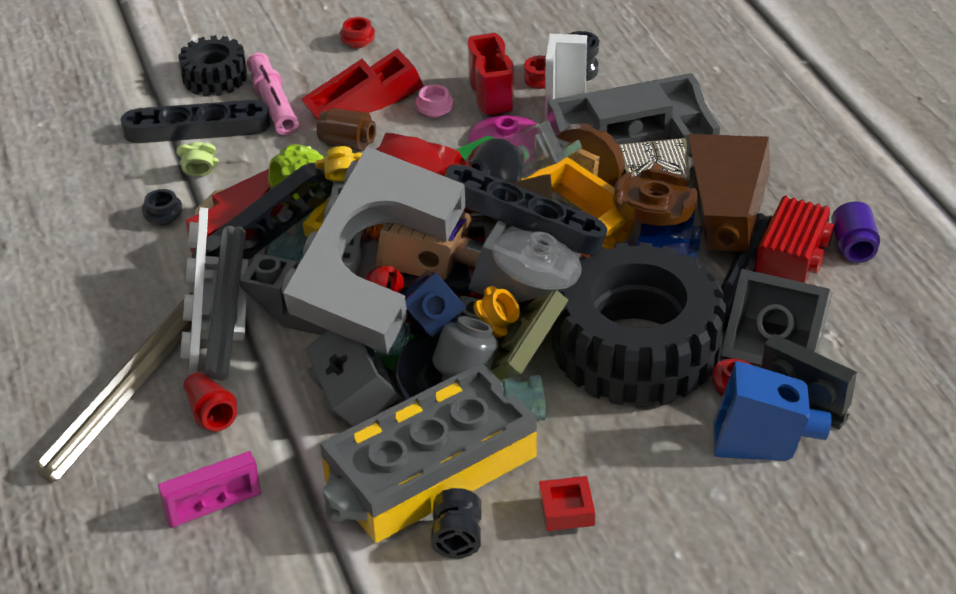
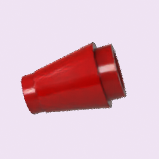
M202 372L193 373L185 379L183 390L198 426L217 432L228 428L235 421L237 416V400L230 391Z

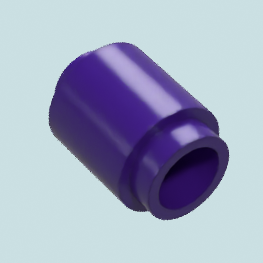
M858 201L848 202L839 206L831 216V223L835 224L834 234L840 253L854 263L869 261L877 254L880 245V236L872 209L867 204Z

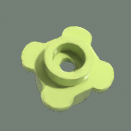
M192 142L188 145L183 144L177 147V154L182 158L180 166L183 172L190 176H206L219 164V160L214 157L216 148L212 144Z

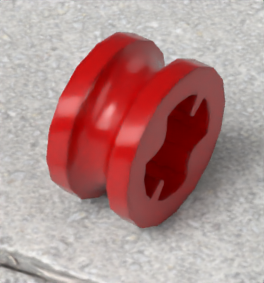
M538 55L528 58L524 62L525 84L531 88L545 89L546 56Z

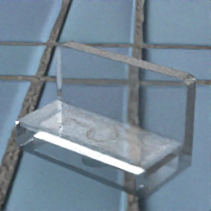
M548 120L501 138L511 142L518 149L522 159V176L557 164L582 148L579 140L560 146Z

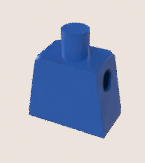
M735 361L713 421L714 457L787 461L793 458L801 437L826 440L828 438L831 428L830 412L809 409L808 387L802 380Z

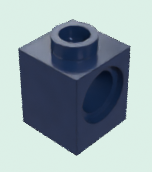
M425 271L401 293L405 295L407 318L421 334L429 337L437 334L445 324L449 323L466 307L436 272Z

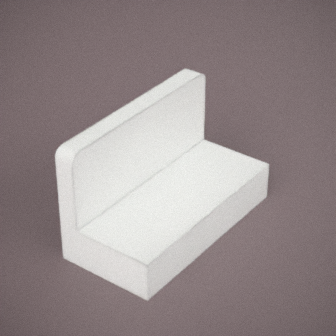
M549 34L545 80V120L547 121L548 100L586 93L587 35Z

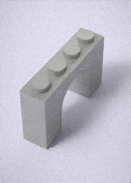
M366 147L358 161L353 160L350 163L345 174L344 187L338 196L333 195L330 198L324 212V222L318 232L313 231L308 236L303 249V258L297 269L291 268L282 284V293L289 314L388 354L407 318L405 295L352 273L342 262L343 252L349 241L357 233L367 227L386 222L400 224L447 242L465 209V186L455 180Z

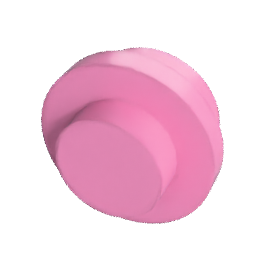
M441 85L423 87L416 98V109L421 114L430 118L442 117L453 108L452 96L449 94L448 89Z

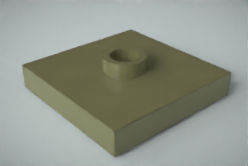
M557 290L519 304L520 315L518 320L507 326V334L504 337L496 338L499 342V348L491 372L499 380L521 374L568 302V299Z

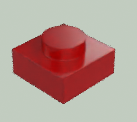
M587 476L539 481V498L546 531L595 526L596 512Z

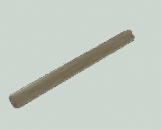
M184 299L36 461L35 466L42 478H47L52 482L57 481L182 340V332H189L191 330L192 321H183Z

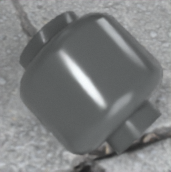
M465 316L459 317L457 321L445 324L432 357L435 368L443 374V381L481 364H484L491 371L499 348V342L492 334L493 329L490 325L481 320Z

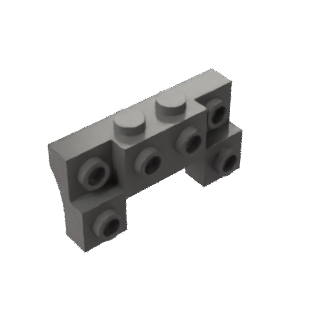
M693 73L548 100V121L556 135L572 124L586 123L594 125L591 128L599 132L602 130L607 132L618 145L646 142L666 137H672V139L685 138L688 153L689 134L720 135V126L710 113L703 98L700 84Z

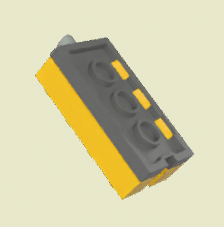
M484 364L471 367L320 443L324 478L327 484L323 487L327 518L332 523H341L346 519L357 520L372 540L378 543L433 513V500L443 490L463 488L474 491L537 457V417L515 395L506 399L503 396V383Z

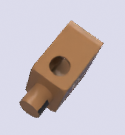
M464 211L447 242L400 224L386 222L380 230L375 266H392L402 273L421 276L425 271L436 272L442 280H446L457 262L475 268L484 243L468 238L471 217Z

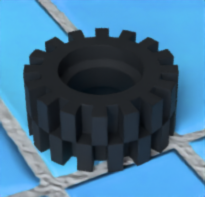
M217 35L210 36V40L200 37L198 38V43L190 41L188 47L183 46L181 53H179L178 58L183 85L185 84V88L188 91L192 89L193 94L198 95L203 91V96L210 97L211 92H216V96H221L222 91L226 90L228 93L234 91V86L240 88L243 85L242 81L246 82L247 67L242 44H238V41L234 38L229 41L227 36H222L220 40L217 39Z

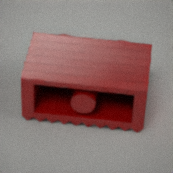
M787 195L783 196L758 247L755 272L806 283L810 273L818 274L824 256V249H821V247L829 248L835 229V224L828 223L831 210L828 205L822 207L819 203L814 205L811 201L806 203L803 199L797 201L795 197L789 199Z

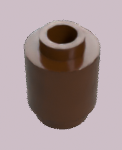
M332 108L329 111L321 112L318 117L316 132L318 139L325 141L328 146H346L355 150H365L375 139L376 123L372 121L371 115L368 112Z

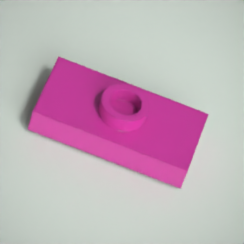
M251 451L157 484L164 515L170 528L261 494L257 464Z

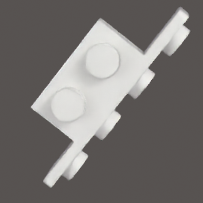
M202 207L199 209L198 223L190 222L188 248L197 249L196 258H187L186 284H194V294H185L183 321H192L191 332H182L180 359H189L188 375L198 372L200 339L209 338L219 257L205 256L208 208ZM243 259L240 279L248 268V259ZM240 285L233 341H244L247 293Z

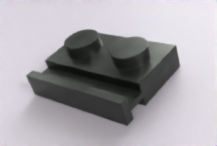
M773 334L764 344L761 368L802 380L808 387L809 409L830 412L831 426L840 430L849 418L847 411L852 403L857 371Z

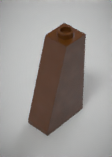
M689 134L690 172L693 186L698 192L697 206L706 249L749 252L770 173L769 137Z

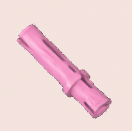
M255 53L251 55L246 63L253 77L252 86L255 92L262 96L264 103L267 105L277 133L280 135L294 133L298 129L299 122L284 94L282 79L279 73L272 68L266 54Z

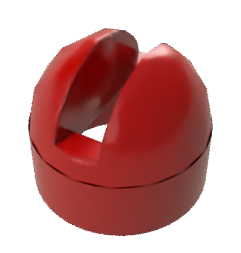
M384 265L371 270L365 279L386 288L390 275L392 278L390 290L401 294L404 288L403 276L399 270L392 266Z

